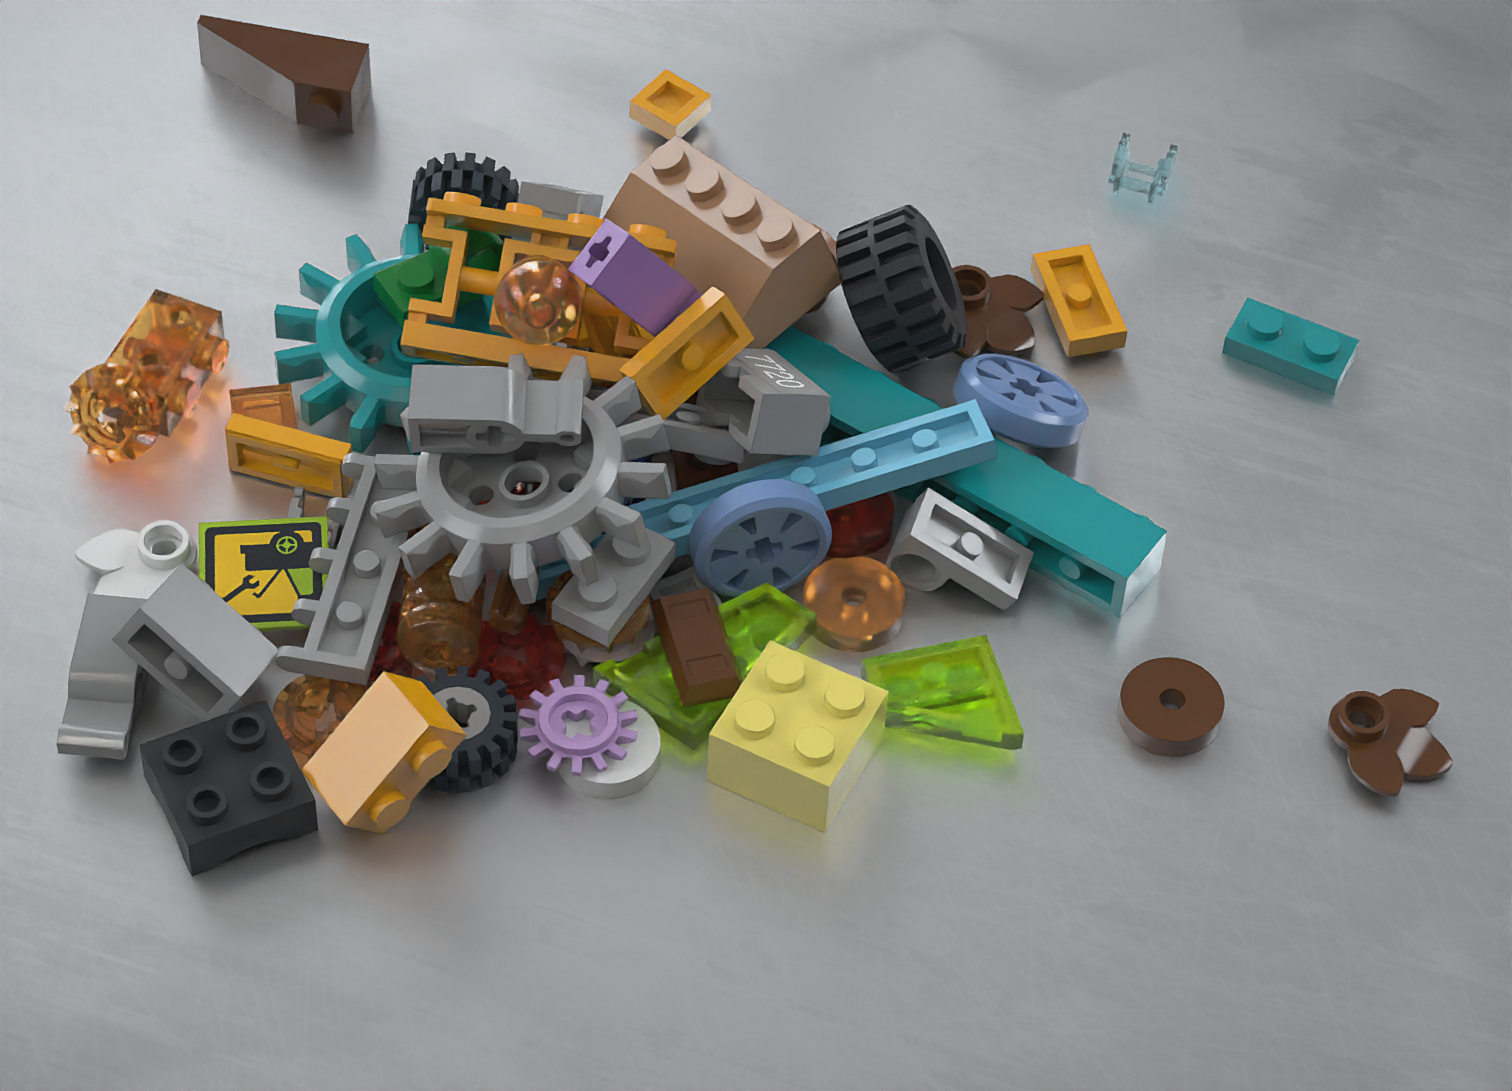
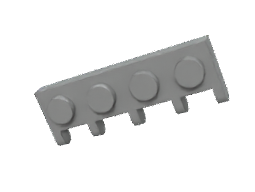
M349 453L344 457L341 466L342 473L349 478L360 481L353 500L335 497L329 501L326 516L333 522L345 524L337 550L319 547L312 551L309 566L318 573L328 574L319 601L311 599H298L295 601L291 613L292 618L298 623L311 627L304 648L289 645L279 648L275 662L279 668L285 671L362 685L367 684L405 566L399 547L412 538L416 532V529L384 539L373 504L417 490L382 489L374 466L375 456Z

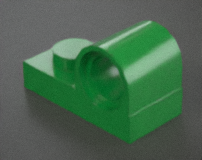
M446 226L449 229L468 232L470 241L465 266L499 272L504 242L497 234ZM429 245L428 251L373 273L374 291L402 328L404 327V321L408 320L410 298L442 303L451 248ZM460 291L457 307L485 295Z

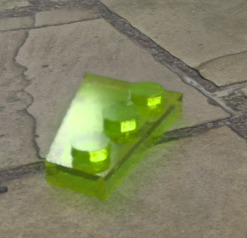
M767 582L718 606L743 681L770 640L796 651L816 631L817 614ZM659 635L644 642L642 652L618 664L612 658L593 667L594 685H597L600 679L609 682L606 693L612 697L623 691L628 696L627 701L635 703L646 710L660 729L693 751L709 737V733L732 700V698L682 708Z

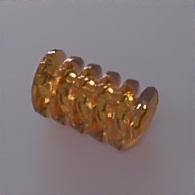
M451 552L416 579L409 575L407 571H405L402 606L400 608L397 630V646L402 656L410 664L430 674H434V669L446 667L448 675L457 674V665L469 666L471 668L479 655L480 623L483 617L482 605L485 599L484 587L486 586L487 572L469 602L457 600L449 573L458 557Z

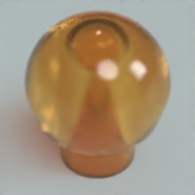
M530 255L515 263L503 275L495 292L494 305L499 322L512 337L530 345H547L561 340L576 326L582 312L583 295L578 281L563 264L544 255Z

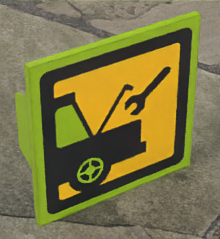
M328 517L199 522V579L205 581L217 595L260 631L310 629L311 626L295 621L291 613L295 601L298 599L320 600L328 574L314 571L309 566V560L315 548H329Z

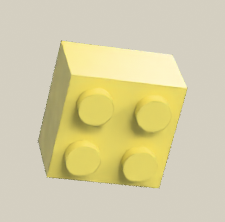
M770 640L709 733L707 781L825 833L884 738L889 691Z

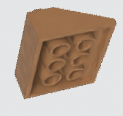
M677 135L663 146L657 148L651 156L630 172L602 218L603 220L607 218L627 232H629L630 225L632 224L650 225L667 231L666 238L677 241V256L674 270L693 284L702 294L712 286L726 294L755 338L745 348L763 349L841 284L839 270L820 229ZM572 272L569 273L561 287L564 294L570 299L575 278Z

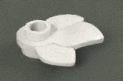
M159 520L148 524L140 532L126 528H115L105 531L82 544L75 551V557L86 567L103 575L97 584L94 594L148 599L181 563L189 570L194 567L197 560V546L193 536L181 524L170 520Z

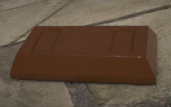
M706 588L660 597L651 602V613L682 708L733 698L743 683V679L713 591Z

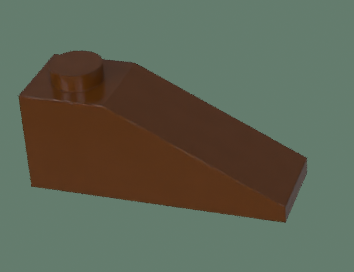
M206 15L199 16L197 28L200 59L203 66L296 124L354 133L371 87L369 44Z

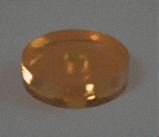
M862 556L834 558L819 565L812 571L805 582L802 600L803 621L808 631L818 641L830 648L852 653L871 651L890 642L899 632L904 619L905 590L899 577L881 562ZM847 602H857V603H860L861 605H860V606H850V605H848V604H846V603H847Z

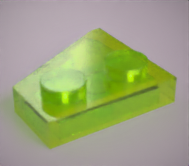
M987 635L862 659L860 673L862 680L889 691L885 727L1008 750L1022 749L1024 731Z

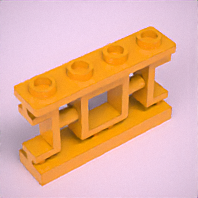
M446 192L443 200L428 198L426 208L427 219L422 233L424 244L451 248V255L442 303L410 298L408 320L404 321L400 342L405 356L463 366H498L508 368L510 355L523 353L533 378L559 381L573 355L586 357L592 385L611 388L624 378L619 369L630 360L629 358L552 345V341L578 345L584 312L619 318L614 341V352L636 355L653 340L630 336L633 320L595 290L589 288L576 275L566 324L507 314L517 260L568 269L581 252L569 248L584 249L605 220L579 213L568 214L567 221L542 217L543 210L541 208L523 203H507L505 210L482 207V200L480 198L459 192ZM644 224L630 225L628 233L674 269L677 256V241L667 239V231ZM446 226L529 239L530 242L505 238L499 272L465 266L470 241L468 232L449 229ZM460 291L494 297L489 321L491 331L513 334V338L428 324V322L433 320L454 324Z

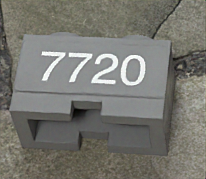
M744 348L699 388L696 405L702 406L709 412L708 417L715 424L730 426L728 432L750 454L817 456L822 433L827 429L830 421L829 402L831 396L776 351Z

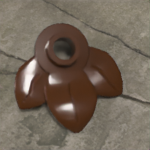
M960 265L952 268L962 295L967 318L966 345L963 349L957 350L954 353L968 359L977 355L984 346L992 352L1007 356L1020 355L1032 351L1035 345L1034 330L1024 312L1037 306L1043 300L1044 293L1028 280L1015 275L1007 274L990 278L986 271L973 265Z
M1392 689L1381 696L1367 691H1355L1339 700L1330 711L1328 730L1333 740L1347 750L1350 771L1359 782L1380 795L1397 797L1403 786L1404 778L1416 781L1430 780L1447 773L1453 765V760L1445 747L1426 728L1435 717L1439 707V702L1427 695L1408 689ZM1355 724L1362 725L1366 728L1358 727Z

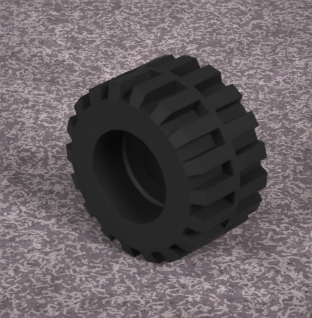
M907 204L839 232L836 240V263L846 302L866 346L875 359L888 372L897 374L965 347L967 318L958 282L936 232L929 221L916 208Z

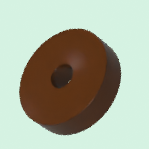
M1162 657L1145 661L1129 672L1121 687L1117 712L1123 731L1136 745L1157 755L1179 757L1201 751L1215 739L1220 729L1225 701L1219 683L1206 669L1185 659ZM1172 704L1177 706L1179 709H1168L1163 705Z

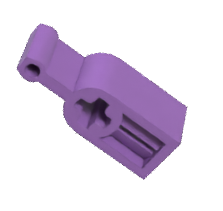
M607 218L568 268L570 272L654 337L703 295L693 284L636 238Z

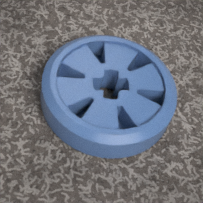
M983 354L966 359L961 365L952 389L953 395L959 404L976 399L990 431L1017 443L1033 447L1059 448L1074 444L1078 441L1089 416V410L1085 401L1067 381L1041 366L1007 355Z
M767 479L738 486L711 502L694 522L689 534L688 547L697 575L707 588L715 591L717 594L731 598H759L786 590L811 574L828 552L832 538V529L821 500L811 489L794 481Z

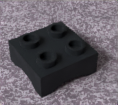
M266 700L140 744L144 777L151 792L164 811L191 876L212 870L234 854L254 845L276 839L299 838L318 831L316 799Z

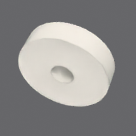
M626 701L618 711L636 710L638 717L637 721L623 727L624 729L637 731L636 741L626 744L616 743L628 751L627 756L623 760H616L601 753L608 766L607 770L601 773L591 765L588 758L582 759L581 776H573L572 758H567L563 765L557 769L560 776L576 791L595 798H620L642 789L654 777L660 762V732L651 715L637 704ZM584 717L578 722L570 718L563 720L566 723L565 736L572 738L578 733L584 734L587 737L592 735L590 731V718Z

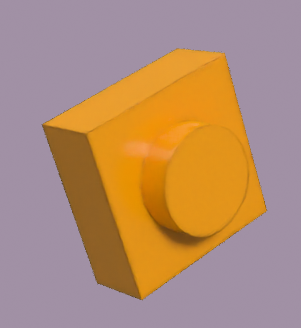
M665 69L630 100L629 117L668 140L672 139L675 135L682 138L711 111V94Z

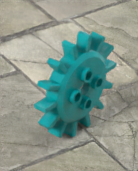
M405 224L400 240L401 256L379 261L375 259L370 248L357 234L346 237L347 265L351 274L341 281L307 262L299 269L300 294L321 305L320 310L277 304L274 311L276 338L314 343L274 352L276 377L279 385L322 376L323 381L300 395L302 420L310 427L345 405L355 412L349 425L352 451L361 454L374 440L382 423L404 427L400 414L409 407L412 365L463 366L423 358H410L403 355L400 345L403 328L374 291L373 273L425 252L424 241L418 224ZM517 260L510 297L527 287L526 261ZM488 295L457 307L454 324L433 320L428 322V324L513 338V334L491 331L489 321L494 297ZM551 295L515 302L508 305L507 314L554 322V303ZM369 359H378V360H381V361L376 362V363H368V362H367V360H369ZM406 435V442L411 455H421V452H412L411 442L408 441Z

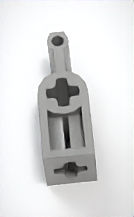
M412 365L408 410L412 452L500 454L517 450L523 445L524 441L557 442L564 446L581 444L584 382L577 378H563L560 381L526 380V377L520 372L498 366Z
M99 594L87 595L69 671L68 700L57 736L58 753L125 759L134 714H138L140 711L149 673L114 643L112 639L147 599Z

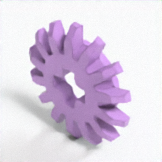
M574 675V686L563 688L558 678L551 680L549 683L553 694L546 697L535 690L529 695L530 699L539 708L538 711L521 708L519 718L535 727L518 729L520 740L539 742L527 750L528 755L532 759L542 758L553 752L554 754L546 765L547 769L552 772L559 769L567 758H572L573 776H581L582 759L588 758L591 765L598 772H604L608 766L601 753L616 760H623L627 756L628 751L616 743L635 742L637 738V731L623 728L637 721L636 710L618 711L628 700V696L622 691L609 699L605 695L609 682L600 679L595 689L584 686L583 675ZM584 717L591 719V736L587 737L581 733L574 735L572 738L565 736L566 723L563 720L570 718L578 722Z

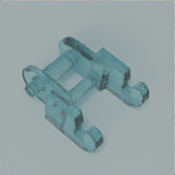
M1123 132L1114 155L1112 172L1108 178V183L1114 184L1112 194L1117 195L1120 189L1124 188L1148 194L1147 201L1149 204H1153L1155 196H1162L1163 191L1167 189L1175 165L1178 146L1171 144L1166 158L1160 159L1156 168L1130 162L1128 147L1131 134ZM1127 170L1153 176L1151 182L1125 175Z

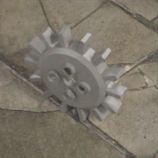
M524 354L510 355L508 368L520 372L526 377V380H534ZM573 355L559 381L563 378H577L584 382L581 444L564 446L557 442L524 441L523 445L517 450L500 454L421 452V455L376 454L374 466L382 489L417 490L373 504L384 539L426 526L399 547L407 573L416 579L451 552L458 557L449 573L457 600L469 602L488 568L509 569L512 585L521 604L535 603L539 585L536 574L537 566L565 558L570 565L571 571L584 584L588 586L598 581L596 562L589 543L602 532H606L622 541L641 548L648 540L642 515L622 505L624 498L670 499L672 487L665 463L629 462L670 449L660 414L617 427L642 408L636 382L629 376H626L592 401L585 397L592 385L586 357ZM407 407L400 414L408 441L411 442L408 425L409 407ZM519 483H541L537 490L527 495H514L510 493ZM574 488V490H573L572 492H570V493L566 492V491H568L569 489ZM490 500V501H489L488 503H486V504L476 505L477 503H479V502H481V501Z

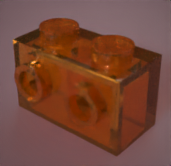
M155 289L97 373L102 414L170 437L182 417L191 416L196 409L201 389L211 374H218L226 363L229 354V341L224 337L222 311Z

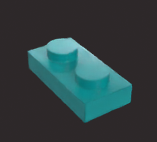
M1247 297L1225 336L1222 353L1335 396L1356 357L1360 340Z

